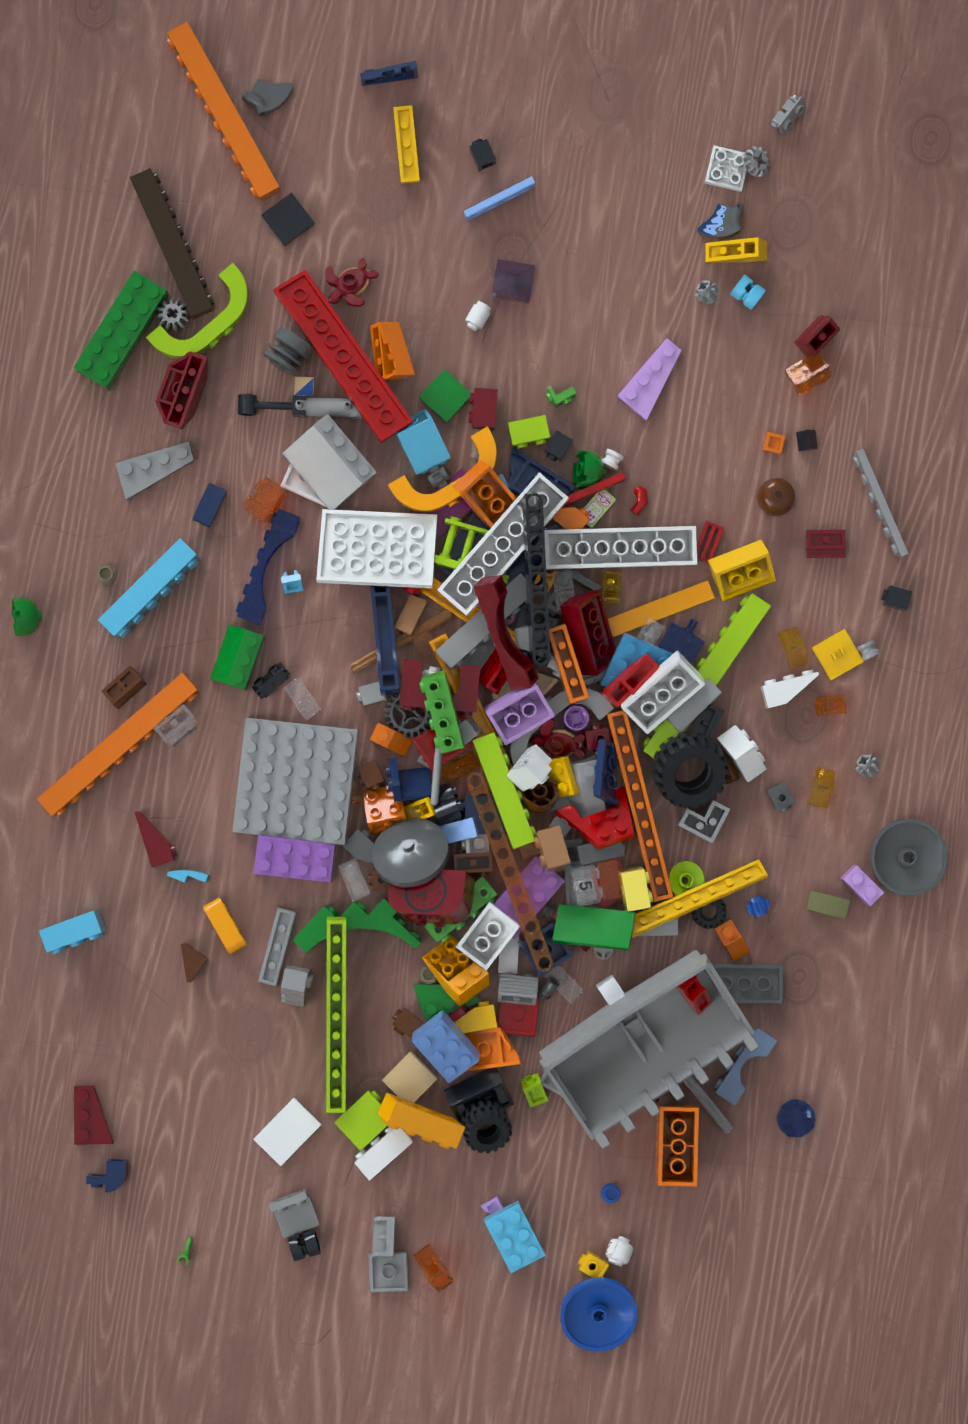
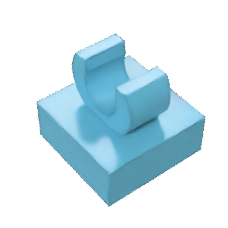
M294 570V575H287V572H284L281 580L285 594L304 591L301 576L297 570Z

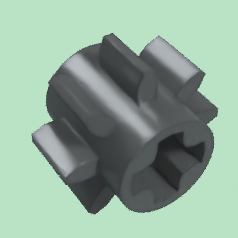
M436 465L430 469L432 474L428 476V479L434 488L439 486L442 489L450 484L448 480L452 476L445 466L440 467V465Z

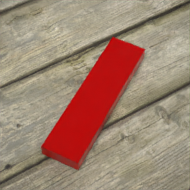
M624 472L568 495L569 500L563 507L625 481L627 478Z

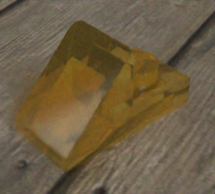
M602 571L601 595L603 603L620 604L621 572Z

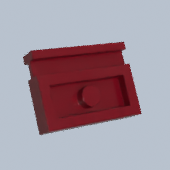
M845 530L806 531V558H846Z

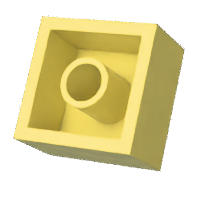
M641 866L617 870L624 908L628 912L651 908L650 902H653L652 892L647 888V883H650L648 871L646 872Z

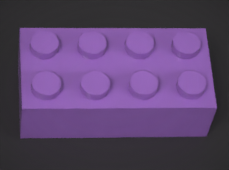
M258 835L254 874L331 883L336 844Z
M537 856L530 861L493 904L521 925L512 936L514 940L565 882L555 872H546L545 867L541 866Z

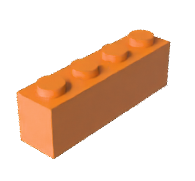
M566 624L549 629L551 651L569 705L587 700L589 696Z

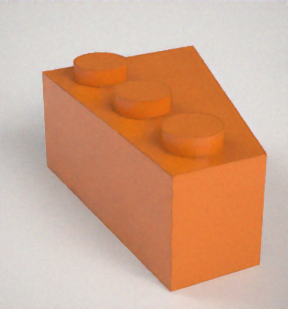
M378 322L371 325L374 367L384 381L398 382L415 375L400 323Z

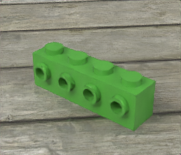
M446 671L423 675L422 681L419 684L421 692L426 693L427 700H424L426 711H430L432 716L429 722L431 730L436 732L437 737H434L436 749L440 748L441 753L464 748V741Z
M483 876L475 881L472 910L469 914L472 918L481 912L479 908L484 904L488 905L489 902L493 903L496 900L494 896L497 893ZM463 921L459 924H445V927L426 923L424 927L436 942L441 940L443 943L452 936L450 932L456 928L458 931L467 923Z

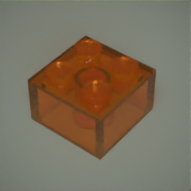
M265 477L264 480L260 479L256 484L254 495H249L244 503L246 507L244 509L248 514L267 525L288 493L283 487Z

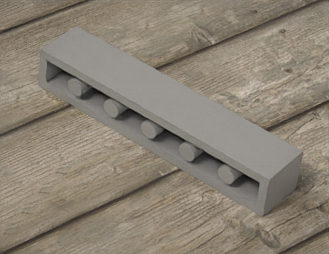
M521 573L506 586L508 593L504 605L505 619L509 615L513 617L521 610L519 606L523 602L527 604L526 578ZM481 610L435 651L449 669L453 666L457 669L464 662L462 658L466 654L471 656L478 649L476 645L479 642L483 641L485 643L492 637Z

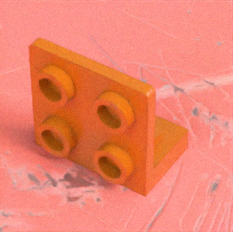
M388 786L362 791L367 823L371 835L382 833L394 823L407 819L403 801L394 802L393 792H389Z

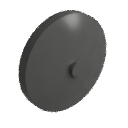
M419 818L406 819L394 823L379 835L373 846L372 860L379 876L389 884L399 887L419 886L432 880L443 870L449 858V843L444 831L437 824Z
M900 819L891 822L878 832L871 845L870 865L872 872L883 887L895 894L915 896L931 890L942 879L947 867L948 853L943 838L935 828L921 820Z

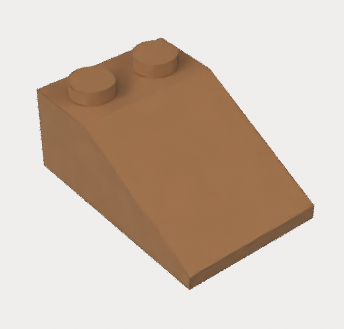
M560 825L537 831L534 843L536 849L539 848L542 855L539 856L541 866L545 867L546 872L564 871L571 862Z

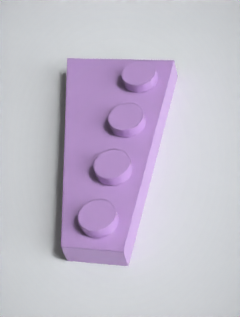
M666 338L618 394L617 397L645 421H647L681 349Z

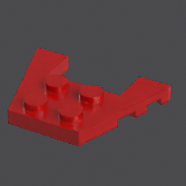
M624 787L614 789L615 799H619V805H614L613 808L584 818L580 817L572 804L559 808L556 811V815L560 819H565L572 829L576 828L580 831L581 836L598 850L634 837Z

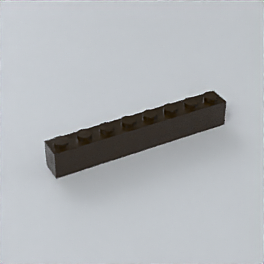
M151 168L131 176V182L192 319L214 311L212 305L215 304L211 294H206L204 290L207 287L203 276L199 277L197 274V270H199L198 264L195 259L191 260L189 253L192 252L188 242H183L182 240L183 230L180 224L176 225L174 222V218H176L175 212L172 207L168 208L167 206L168 196L165 190L161 191L158 184L161 181L157 172L153 173Z

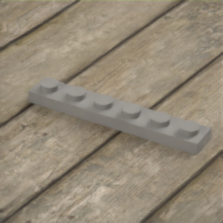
M862 448L854 453L853 462L856 468L859 467L861 470V481L864 486L867 485L870 491L868 492V497L871 503H875L877 510H875L879 520L883 521L885 536L887 538L890 537L892 542L890 547L893 554L897 555L898 558L904 557L909 553Z

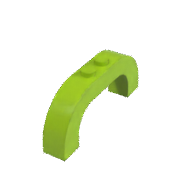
M234 263L219 274L220 279L230 290V302L227 308L195 336L187 340L175 339L161 325L158 326L146 337L157 351L173 359H179L189 351L202 354L209 348L213 349L220 343L219 339L224 335L228 336L234 331L233 327L244 316L249 301L247 284L242 273Z

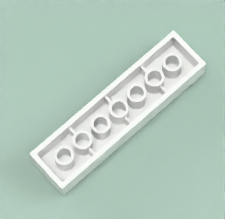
M540 472L438 588L437 591L466 616L479 603L473 586L481 578L497 575L503 576L524 552L522 510L524 494L535 492L542 497L544 527L569 500V497ZM531 496L528 500L530 506H534L537 502L535 496ZM537 516L530 517L529 524L531 526L537 523ZM533 535L531 537L530 543L537 537V535Z
M696 526L544 530L546 570L697 565Z

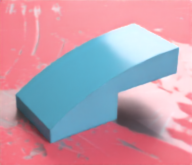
M175 870L167 873V876L184 883L187 882L189 876L203 882H207L210 876L209 874L193 870Z

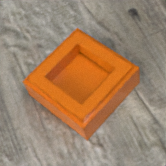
M767 432L762 451L781 455L786 436Z

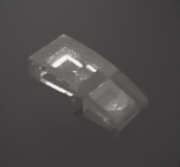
M299 676L283 687L305 720H308L322 710Z

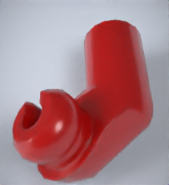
M637 486L634 489L637 502L630 509L637 516L648 504L647 490L641 486Z

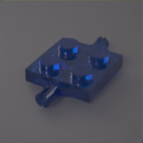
M691 619L686 628L671 622L657 647L673 654L678 650L692 665L705 642L693 633L698 622Z

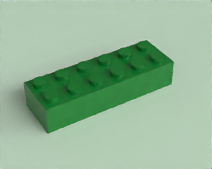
M134 270L73 368L110 391L159 312L158 307H162V302L169 296L167 290Z

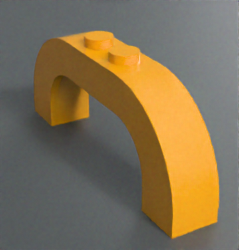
M485 427L472 435L471 440L478 450L479 461L482 460L494 470L497 455L496 444L489 428ZM405 475L388 484L390 491L398 502L406 508L417 512H434L448 505L453 507L460 502L459 499L461 498L460 494L453 487L459 479L432 494H421L415 491Z

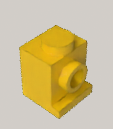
M587 1251L586 1255L582 1254L577 1263L579 1264V1270L592 1278L603 1277L609 1266L607 1261L590 1251ZM594 1263L596 1265L595 1269H589V1264Z

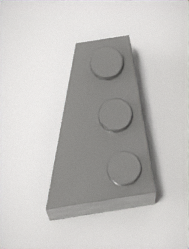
M291 965L285 968L281 984V1003L304 1007L307 989L312 986L314 975L311 974V969Z

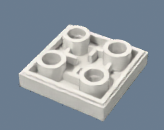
M714 145L705 184L742 192L747 172L744 165L745 152Z

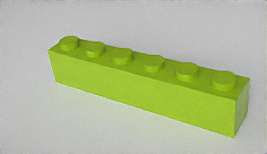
M493 732L473 740L475 750L513 850L534 843L536 831L534 826H529L527 819H530L527 808L523 809L520 802L522 801L520 789L516 791L514 783L507 777L509 773L507 765L510 762L507 754H502L500 749L503 746L500 736H496Z

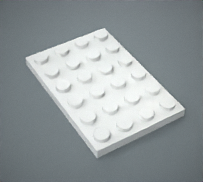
M322 509L317 583L432 588L437 515Z

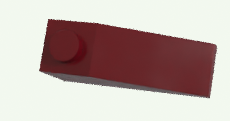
M141 811L134 812L151 867L175 861V856H177L175 845H171L170 841Z

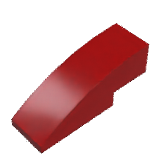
M647 653L644 654L608 684L601 694L613 706L618 708L630 694L634 695L658 670V664Z
M696 975L676 987L697 1015H700L712 1003L706 988L700 984Z

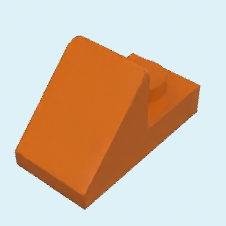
M731 919L714 928L733 961L750 952L744 938L740 935Z

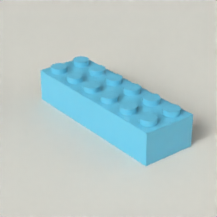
M179 538L98 621L114 637L118 639L120 637L125 638L131 632L130 627L135 623L139 624L145 618L144 614L148 610L152 611L159 604L157 601L162 596L165 598L172 591L171 587L175 583L179 584L186 577L184 574L189 569L192 571L199 564L198 560L200 557Z

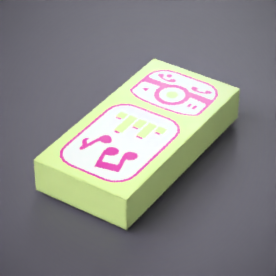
M605 489L597 492L583 508L589 513L588 518L590 521L587 523V526L591 529L616 501Z

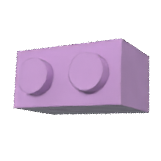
M853 865L840 878L867 906H871L884 893L857 865Z

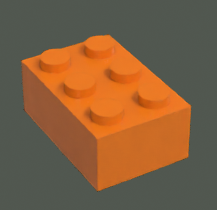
M482 460L477 462L453 485L460 496L490 529L517 499L494 470Z

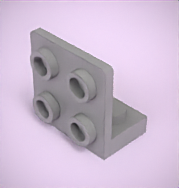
M307 1188L269 1203L271 1212L274 1211L283 1238L319 1225Z

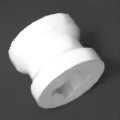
M607 449L605 452L606 456L602 459L603 465L617 471L619 468L618 464L624 457L611 449Z

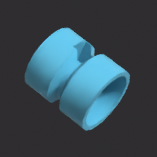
M744 275L730 295L738 301L743 300V305L752 310L766 290L759 284L754 285L753 280Z

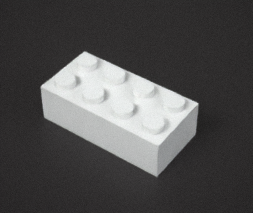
M677 650L659 666L658 670L634 695L630 694L621 704V708L648 734L705 685L703 676Z

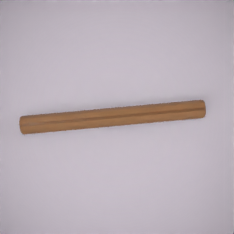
M446 609L419 624L413 636L404 633L395 638L396 650L452 618L450 611ZM375 649L350 664L352 671L356 673L376 662L377 650Z

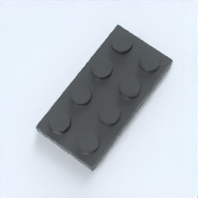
M712 964L736 1003L783 1004V965Z

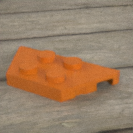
M502 1028L464 1033L480 1051L479 1062L466 1071L523 1064L522 1059Z

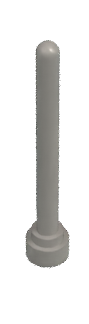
M436 746L431 790V804L433 806L438 804L442 753L440 748L436 749Z

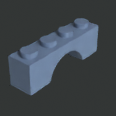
M758 1027L753 1029L755 1034L752 1036L759 1048L751 1052L745 1044L744 1046L740 1045L735 1052L737 1056L733 1061L734 1065L727 1069L725 1068L726 1073L723 1078L719 1077L714 1084L715 1093L733 1105H736L746 1090L740 1079L743 1064L755 1056L767 1057L777 1042L776 1039Z

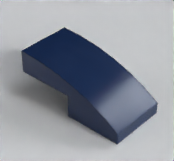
M209 483L192 520L210 528L227 490Z

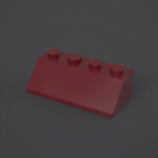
M594 590L571 597L560 606L581 674L598 676L604 671L616 651L601 591Z

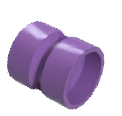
M581 706L570 707L563 717L565 726L572 731L584 729L589 721L587 710Z

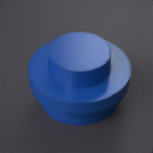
M606 1184L601 1190V1196L605 1202L615 1203L620 1198V1189L615 1184Z

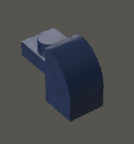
M108 1159L106 1161V1174H88L86 1176V1184H91L93 1188H101L105 1185V1192H112L118 1189L126 1180L128 1160Z

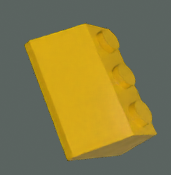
M762 540L708 560L711 574L722 601L776 581L769 552Z

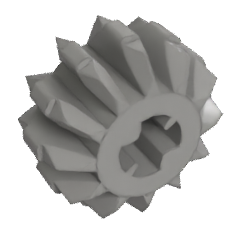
M172 298L169 299L170 304L168 305L163 301L162 304L165 308L158 307V311L161 314H158L157 318L162 319L160 325H166V330L168 331L172 326L173 330L177 331L178 325L183 329L184 325L182 322L188 323L189 320L185 316L190 315L189 311L185 310L187 308L186 304L181 305V300L179 299L174 304ZM172 311L176 313V318L171 317L170 313Z

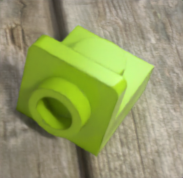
M538 1073L521 1079L522 1088L530 1108L548 1101Z

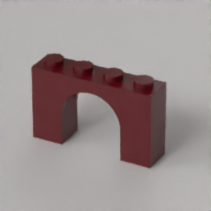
M403 659L399 706H403V710L414 711L415 707H421L422 711L427 712L424 703L427 697L425 693L421 692L419 684L422 678L423 661ZM461 664L459 688L452 697L455 710L461 711V715L472 716V712L476 713L481 666Z

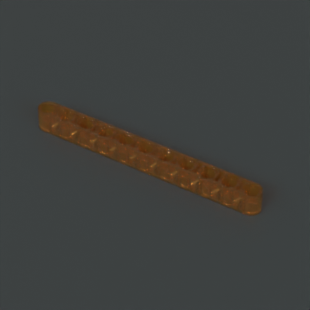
M472 772L467 777V785L534 963L538 970L547 972L553 967L552 956L486 781L480 773ZM474 776L481 778L479 786L471 785V779ZM479 795H487L488 801L486 804L481 805L478 803ZM488 812H492L495 815V819L491 823H487L484 820V816ZM495 830H499L502 834L501 839L498 841H494L491 838V833ZM502 848L507 849L509 853L505 859L498 857V851ZM509 866L515 869L513 877L505 875V869ZM518 884L522 887V893L516 896L513 895L511 890L514 885ZM521 903L529 905V911L526 914H521L518 910ZM528 921H533L536 924V929L533 932H528L525 929ZM536 939H540L543 942L542 949L538 951L532 947V942ZM543 957L548 958L550 961V965L546 969L539 966V960Z

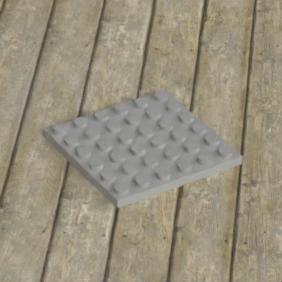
M246 718L232 832L346 845L359 730Z

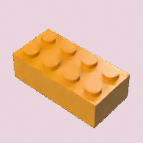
M387 1092L377 1113L383 1118L382 1122L386 1123L388 1127L395 1130L401 1128L405 1130V1133L414 1137L417 1134L422 1137L421 1139L430 1143L435 1141L439 1143V1146L446 1149L450 1147L457 1149L465 1130V1126L453 1117Z

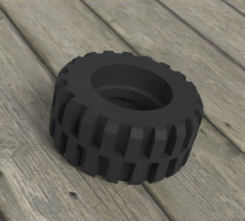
M688 731V734H684V732L678 733L677 737L673 738L671 736L668 738L666 744L663 742L659 746L661 750L655 752V760L652 761L651 766L653 769L652 777L663 797L675 806L679 804L680 808L690 806L692 809L697 808V805L700 804L702 806L707 805V801L715 800L717 798L716 794L724 790L722 785L727 784L728 777L726 775L729 774L727 759L715 741L710 737H706L703 733L699 732L697 735L694 731ZM691 758L706 760L703 772L696 779L688 782H680L674 779L677 768L684 761Z

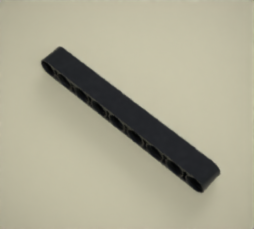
M527 492L522 498L529 651L530 659L535 664L544 666L550 661L543 500L539 494ZM531 496H535L537 499L534 506L528 504ZM535 515L538 521L535 525L531 526L529 519ZM533 535H537L539 538L536 545H531L530 543ZM537 554L540 558L539 562L533 565L531 558ZM535 574H539L541 577L537 584L532 582V577ZM541 594V601L534 603V595ZM537 613L542 614L540 622L534 621V616ZM542 632L543 639L536 642L535 635ZM544 652V658L537 661V653Z

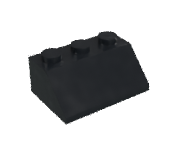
M489 1068L444 1090L458 1122L462 1120V1114H466L465 1109L471 1108L473 1103L475 1105L478 1104L480 1100L483 1102L491 1100V1103L496 1101L504 1109L514 1105L498 1068Z

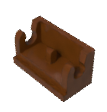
M129 666L101 692L112 705L119 709L146 686L147 683L138 675L136 670Z

